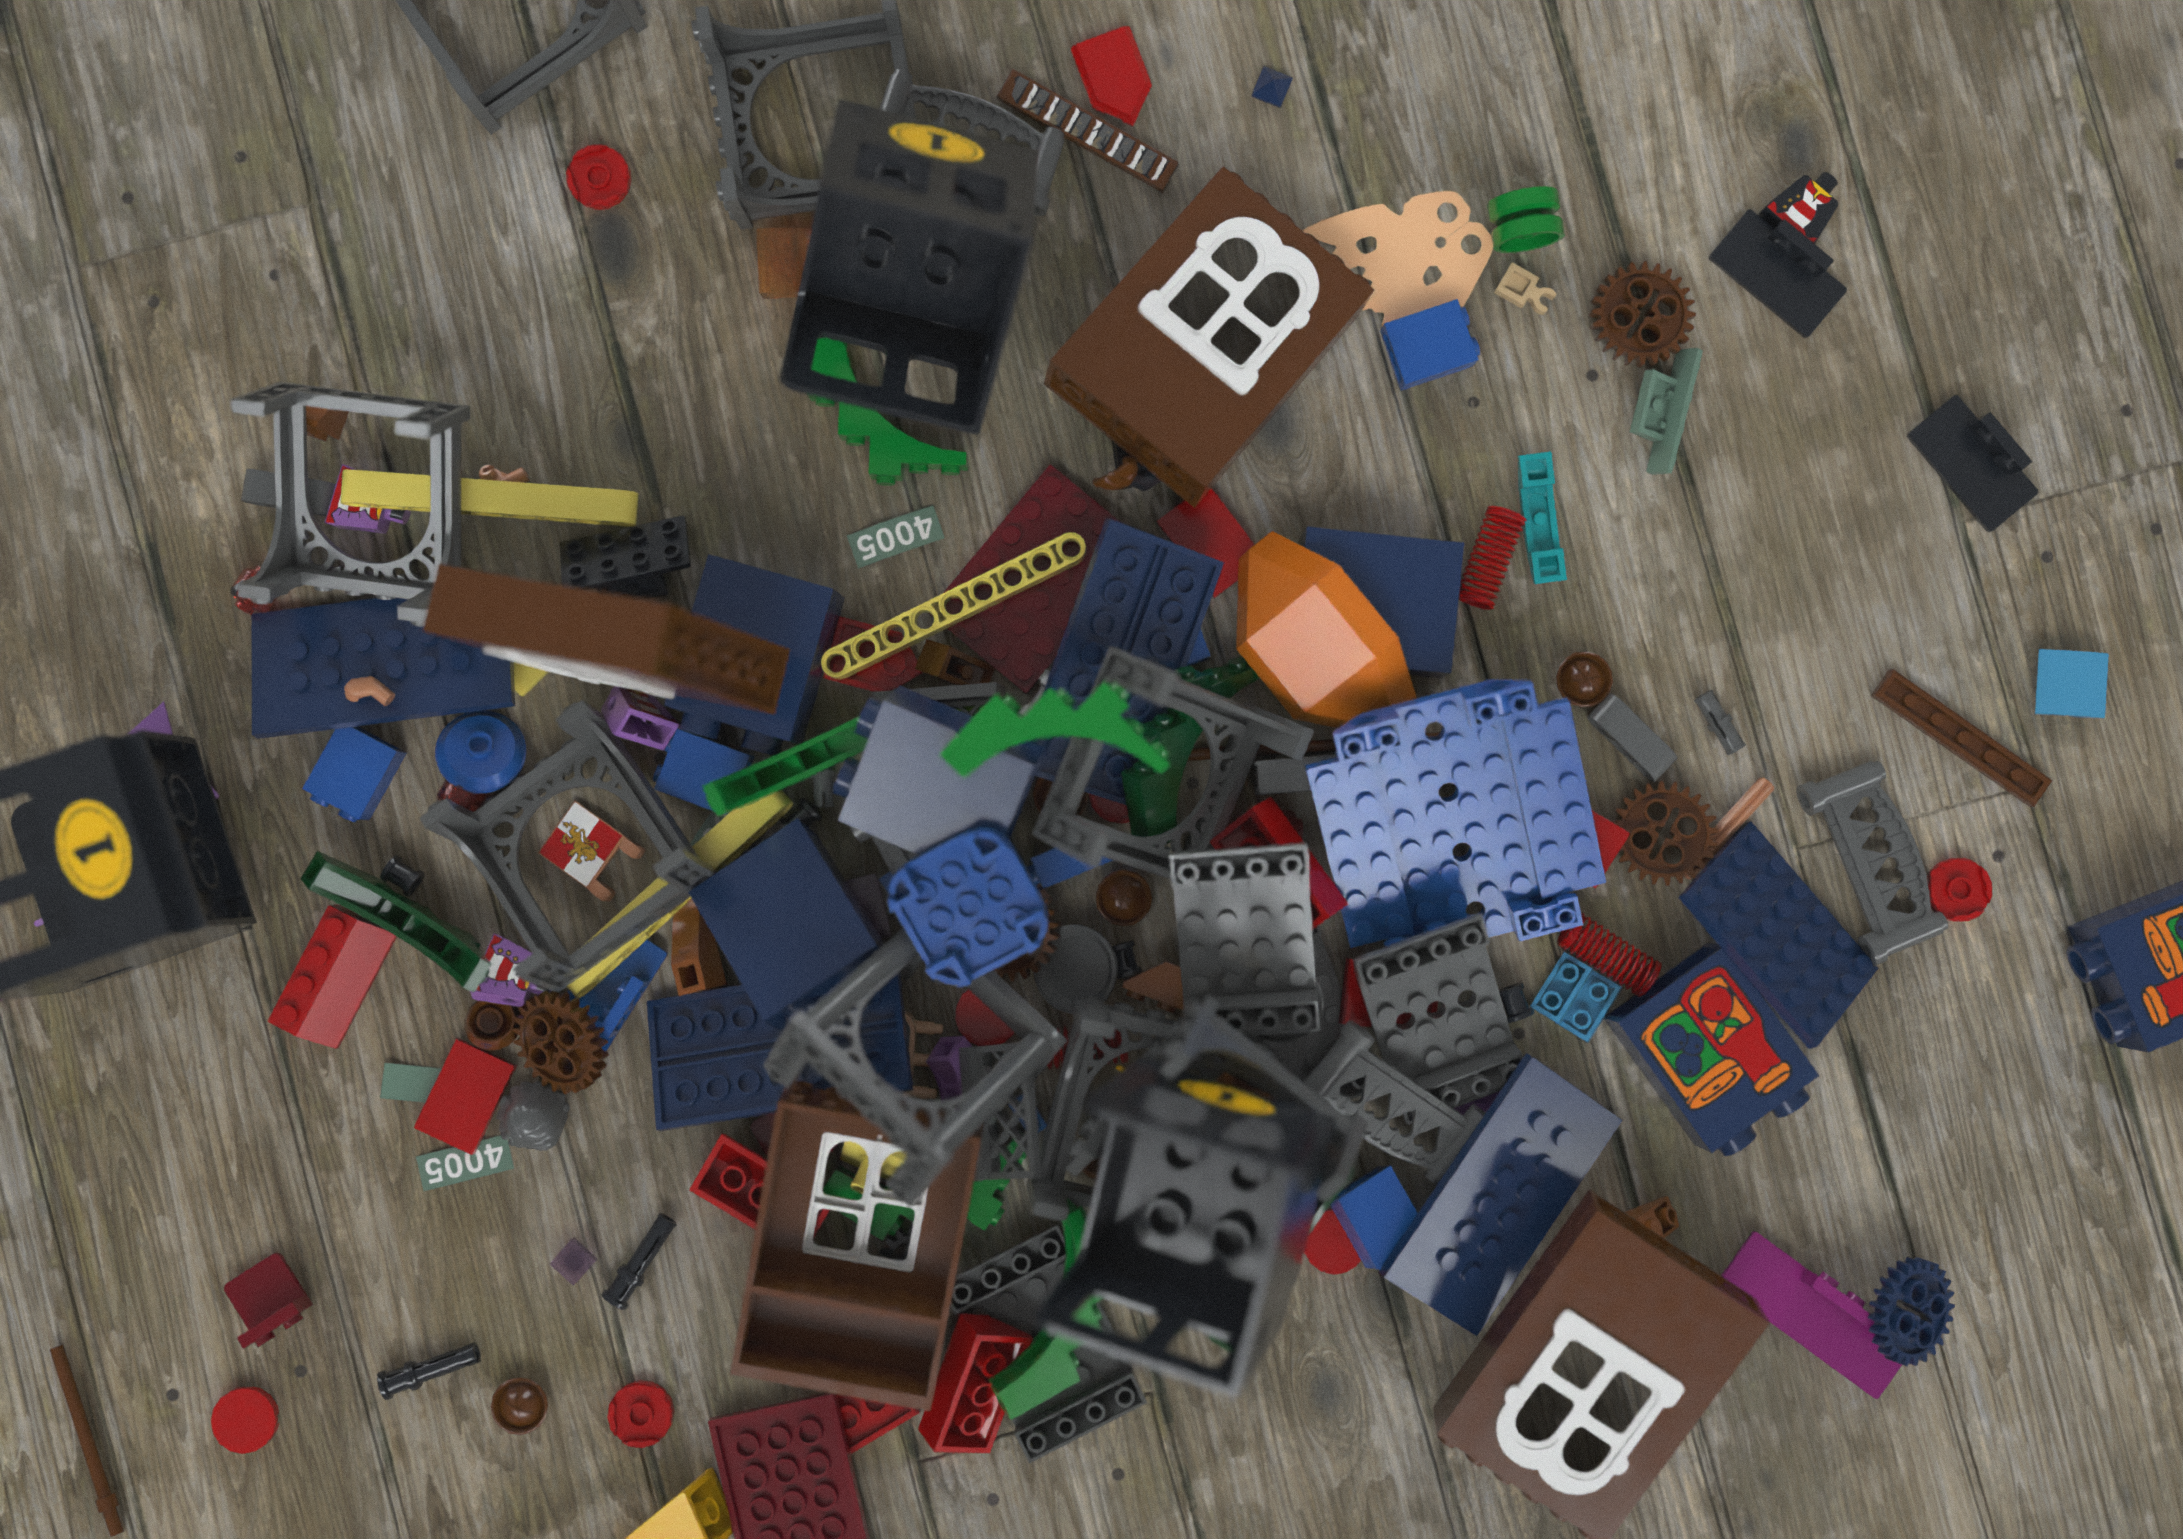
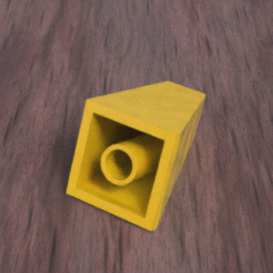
M711 1467L704 1471L624 1539H727L733 1533L725 1495L714 1468Z

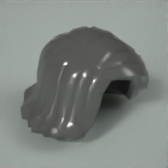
M524 1081L521 1082L520 1086L511 1087L510 1094L504 1095L501 1098V1108L498 1110L496 1119L500 1121V1135L503 1140H509V1145L516 1146L517 1148L547 1151L554 1147L560 1139L570 1106L565 1102V1094L558 1090L556 1092L552 1091L551 1083L543 1087L542 1082L530 1083Z

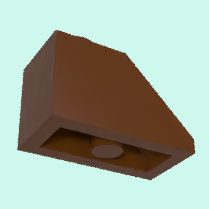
M926 639L915 666L916 670L954 686L989 683L995 670L993 666L951 646Z

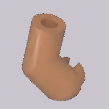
M485 465L479 470V477L483 480L523 483L530 481L523 467L508 474L495 469L492 465Z
M372 676L351 679L344 687L345 697L352 702H358V698L372 696L383 706H387L396 696L395 693Z

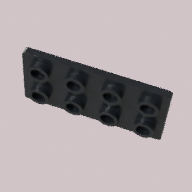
M1751 209L1744 213L1708 257L1712 263L1803 338H1807L1813 333L1847 292V288L1826 271L1834 262V259L1785 219L1773 228Z
M1958 395L1952 396L1907 434L1910 442L1986 532L1994 531L2039 492L2022 472L2023 469L2033 462L1991 412L1977 418Z
M684 516L567 540L559 544L562 586L584 590L596 588L601 593L644 600L667 595L668 585L663 573L691 567L687 521Z

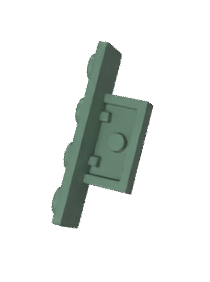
M1697 347L1682 349L1675 355L1670 376L1654 369L1645 370L1629 432L1653 442L1646 472L1649 474H1670L1673 471L1689 404L1692 400L1694 384L1700 369L1703 350Z

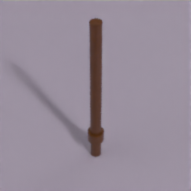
M60 1345L49 1350L98 1497L95 1500L98 1512L103 1513L110 1537L124 1531L116 1508L119 1502L116 1493H111L64 1345Z

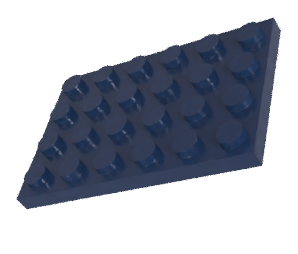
M1752 821L1745 823L1738 829L1678 897L1809 1050L1819 1046L1879 969L1877 966L1873 967L1871 959Z

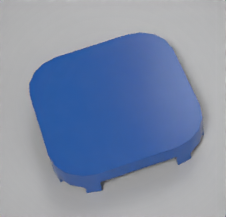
M975 827L966 830L918 855L902 865L896 871L889 884L887 902L890 911H895L926 965L925 972L932 980L937 979L945 984L958 985V988L970 985L972 980L1026 952L1032 953L1040 946L1048 930L1049 912L1042 895L1013 844L1003 833L993 828Z

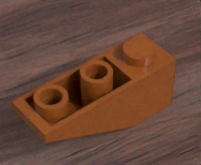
M692 898L673 916L671 966L679 996L727 985L716 939Z

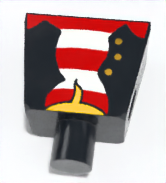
M1823 172L1816 181L1807 175H1803L1768 203L1758 215L1773 228L1785 219L1815 244L1839 205L1838 201L1830 195L1832 190L1838 185V182L1833 175L1827 172Z

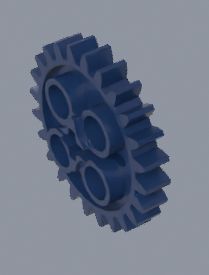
M1906 1257L1905 1262L1896 1261V1269L1888 1267L1889 1277H1880L1881 1289L1874 1288L1873 1290L1878 1297L1877 1300L1870 1301L1869 1305L1875 1308L1874 1312L1868 1315L1869 1319L1874 1320V1324L1869 1328V1332L1876 1334L1872 1343L1879 1345L1877 1351L1884 1354L1886 1359L1904 1366L1909 1364L1917 1366L1919 1360L1927 1362V1353L1936 1354L1935 1344L1943 1346L1944 1343L1941 1335L1942 1333L1949 1334L1950 1332L1946 1327V1323L1954 1319L1948 1315L1949 1310L1955 1307V1304L1949 1303V1299L1954 1295V1291L1947 1289L1951 1284V1280L1944 1278L1946 1271L1939 1269L1938 1264L1919 1257H1915V1259ZM1896 1302L1902 1303L1912 1311L1921 1313L1927 1317V1321L1922 1320L1920 1316L1900 1308L1896 1305Z

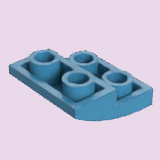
M2039 649L2035 715L2105 718L2109 653Z
M1563 952L1530 1007L1589 1043L1623 988L1597 973L1588 965Z

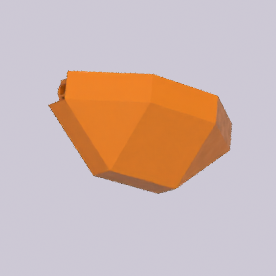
M1274 531L1268 533L1239 558L1236 650L1293 719L1340 728L1361 713L1417 699L1398 636L1338 564Z

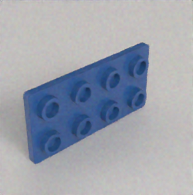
M648 939L589 993L580 998L579 1007L583 1008L589 1005V1017L597 1015L598 1019L594 1023L595 1026L604 1028V1031L599 1036L608 1040V1043L602 1047L605 1051L612 1044L668 956L667 951ZM568 989L567 992L569 993V997H570V1001H571V1000H573V999L576 998V997H575V996L572 994V992Z

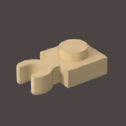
M1513 262L1508 267L1494 292L1521 309L1526 301L1531 303L1532 309L1541 315H1544L1548 308L1540 303V297H1547L1553 300L1556 296V292L1551 288L1536 287L1540 278Z

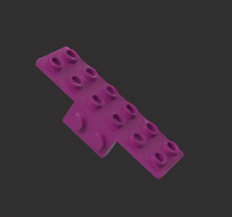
M1756 1231L1749 1235L1721 1276L1758 1300L1770 1323L1874 1399H1878L1901 1368L1902 1364L1886 1359L1884 1354L1877 1351L1879 1345L1872 1343L1876 1334L1869 1332V1328L1874 1324V1320L1868 1318V1315L1871 1313L1863 1308L1866 1304L1864 1300L1851 1291H1848L1846 1295L1836 1289L1840 1284L1838 1281L1823 1271L1818 1276Z

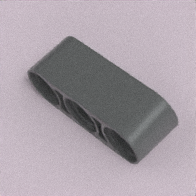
M246 469L241 501L276 508L275 473ZM308 478V494L313 515L327 516L336 486L335 483Z
M1611 693L1587 716L1589 722L1633 766L1652 782H1655L1678 759L1674 751L1622 700Z

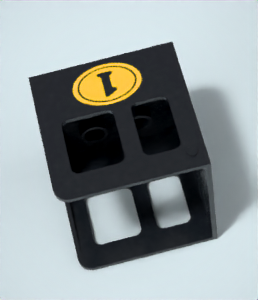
M839 99L820 177V190L798 297L780 371V382L786 388L795 392L979 435L1033 243L1038 150ZM828 338L884 353L886 359L882 384L880 386H871L814 371L812 364L817 340ZM919 360L953 369L957 373L954 403H941L907 393L905 388L909 361Z
M138 730L121 737L101 734L0 769V802L23 794L30 796L32 801L18 806L11 817V826L26 870L0 879V906L34 895L50 941L49 945L0 961V1001L71 992L250 930L252 925L257 923L195 738L146 730Z
M1139 1057L1086 1098L1084 1108L1088 1112L1111 1120L1077 1258L1035 1312L1033 1322L1037 1327L1049 1333L1238 1398L1283 1326L1292 1288L1298 1279L1318 1201L1315 1191L1329 1158L1330 1152H1328L1336 1118L1182 1070L1171 1080L1161 1072L1163 1064ZM1100 1297L1156 1316L1159 1319L1144 1338L1134 1339L1078 1320L1074 1316L1090 1298ZM1184 1329H1194L1233 1344L1219 1365H1208L1169 1350Z

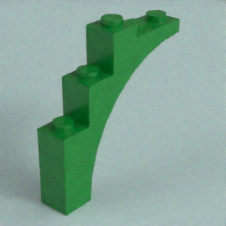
M828 338L818 339L812 369L821 374L857 382L851 366L847 343ZM808 395L810 400L815 401L817 406L833 407L835 402H837ZM839 402L838 436L842 441H846V445L865 446V441L870 442L868 475L871 480H876V484L892 486L895 485L896 481H904V468H909V473L928 474V469L941 470L943 475H960V471H968L967 452L940 449L917 441L895 428L877 411Z
M1105 681L1077 710L1072 707L1076 701L1062 688L1057 692L1053 688H1049L1023 716L1019 713L1022 707L1009 694L1004 698L1000 694H995L938 754L963 779L970 776L988 759L1011 746L1036 738L1052 736L1087 737L1116 745L1141 758L1160 774L1171 764L1166 759L1170 752L1157 740L1152 744L1141 735L1145 729L1131 715L1127 720L1121 716L1131 706L1126 701L1130 695L1118 683L1114 682L1110 686Z
M859 717L768 759L702 786L706 793L708 805L714 810L717 817L754 804L784 788L802 782L832 766L845 762L848 757L853 758L863 753L869 739L855 734Z
M1013 1138L1006 1145L1012 1154L1018 1146ZM1023 1152L1018 1160L1020 1164L1027 1156L1025 1152ZM1000 1154V1166L1002 1172L1007 1161ZM841 1165L837 1167L822 1189L827 1195L859 1200L863 1196L850 1187L856 1173ZM1011 1179L974 1181L967 1219L984 1231L989 1223L995 1227L1005 1212L1001 1207L1004 1198L995 1193V1191L998 1189L1002 1192ZM879 1182L881 1188L891 1190L886 1184ZM877 1203L874 1207L870 1233L881 1241L884 1240L887 1234L893 1237L904 1221L899 1217L900 1214L914 1223L915 1212L908 1207ZM839 1211L858 1224V1218L855 1214Z
M1068 1198L1066 1200L1069 1210L1066 1222L1061 1221L1066 1251L1063 1276L1077 1258L1088 1217L1081 1205L1077 1207ZM1090 1298L1076 1313L1074 1318L1100 1327L1098 1321L1102 1320V1315L1095 1303L1104 1298ZM1041 1329L1023 1353L1009 1366L988 1379L1000 1407L1010 1420L1080 1381L1075 1369L1080 1364L1073 1350L1084 1344Z

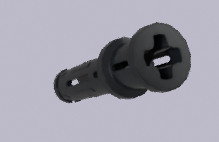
M663 1213L658 1214L657 1219L628 1263L619 1266L617 1277L609 1289H604L601 1293V1296L608 1303L621 1310L627 1309L629 1305L627 1301L637 1286H642L645 1277L643 1274L677 1225L672 1218Z
M473 1342L423 1362L408 1361L405 1362L404 1367L393 1371H380L377 1374L379 1391L385 1400H390L394 1394L408 1389L415 1391L422 1386L423 1382L480 1363L481 1354L478 1346Z

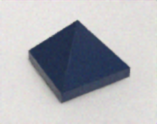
M1263 66L1251 97L1281 108L1293 78Z

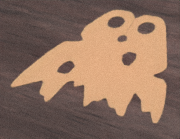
M1440 191L1414 196L1404 204L1401 216L1391 211L1384 204L1361 207L1321 220L1303 230V232L1313 235L1318 241L1334 245L1336 249L1332 254L1339 256L1349 269L1357 266L1365 268L1363 277L1372 281L1371 287L1375 291L1362 311L1370 308L1376 313L1382 312L1384 314L1382 326L1384 323L1458 299L1460 307H1464L1493 250L1491 235L1481 223L1469 222L1471 210L1464 199L1454 191ZM1444 203H1451L1457 209V217L1450 223L1442 222L1437 216L1439 206ZM1467 235H1476L1481 241V248L1475 254H1467L1461 247L1462 239ZM1369 236L1376 239V249L1374 251L1364 254L1357 248L1356 243L1358 240ZM1438 237H1443L1446 240V245L1443 248H1438L1435 245V240ZM1429 266H1437L1442 276L1437 282L1426 286L1423 281L1424 273Z

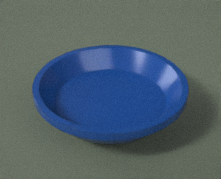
M474 711L456 717L442 730L435 747L436 763L446 781L462 791L476 794L491 793L509 785L522 771L527 755L526 742L519 727L506 716L492 711Z

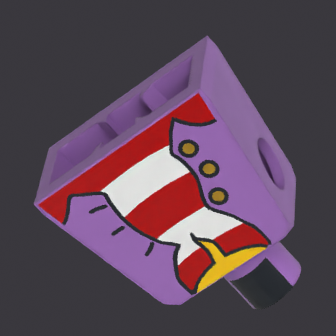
M342 464L325 519L326 524L339 529L384 534L387 533L391 521L404 525L408 522L411 513L408 510L355 507L341 504L343 470H356Z
M614 686L601 709L613 735L663 751L680 725L655 697L638 690Z
M493 934L484 955L492 963L489 968V974L486 980L479 984L475 993L472 991L470 993L472 999L521 1007L526 1004L525 1001L530 998L531 993L538 995L543 991L550 993L553 990L519 979L513 968L529 957L532 952L500 935Z

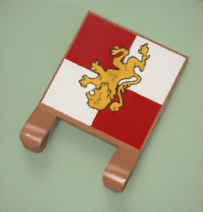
M574 800L538 851V854L587 888L601 901L610 902L616 892L598 880L600 875L619 849L634 859H641L646 850L577 800Z

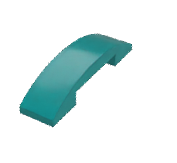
M1551 451L1518 456L1521 515L1527 520L1526 524L1523 525V533L1534 584L1567 580L1563 548H1560L1552 484H1555Z

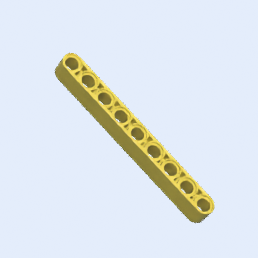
M343 470L341 504L355 507L430 512V475ZM461 478V514L627 527L636 526L637 492Z
M1069 532L827 650L821 659L822 669L827 675L839 680L862 671L1078 565L1085 557V541L1080 535ZM1067 542H1076L1081 549L1078 555L1074 557L1064 555L1062 547ZM1038 556H1046L1051 560V566L1046 571H1038L1033 567L1034 560ZM1010 570H1017L1022 574V580L1015 586H1010L1004 582V576ZM987 584L992 587L993 592L990 598L979 600L975 597V590L979 585ZM954 598L962 600L963 609L960 613L955 615L947 613L946 604L949 600ZM922 613H930L934 617V623L927 629H921L917 626V618ZM894 627H901L905 632L903 640L896 644L889 642V631ZM866 641L873 642L875 645L874 654L868 658H862L859 655L860 645ZM834 656H843L846 661L844 669L840 672H832L829 666L831 659Z
M780 790L754 804L731 811L692 847L699 858L711 865L717 873L736 860L792 808L793 802ZM658 877L587 942L669 883ZM691 897L576 979L567 988L575 997L579 998L589 993L672 918Z

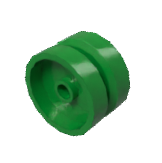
M1536 186L1510 191L1491 199L1487 204L1488 217L1492 224L1497 225L1491 233L1493 249L1500 253H1518L1540 249L1562 240L1565 236L1563 219L1560 216L1554 215L1561 207L1558 190L1549 186Z

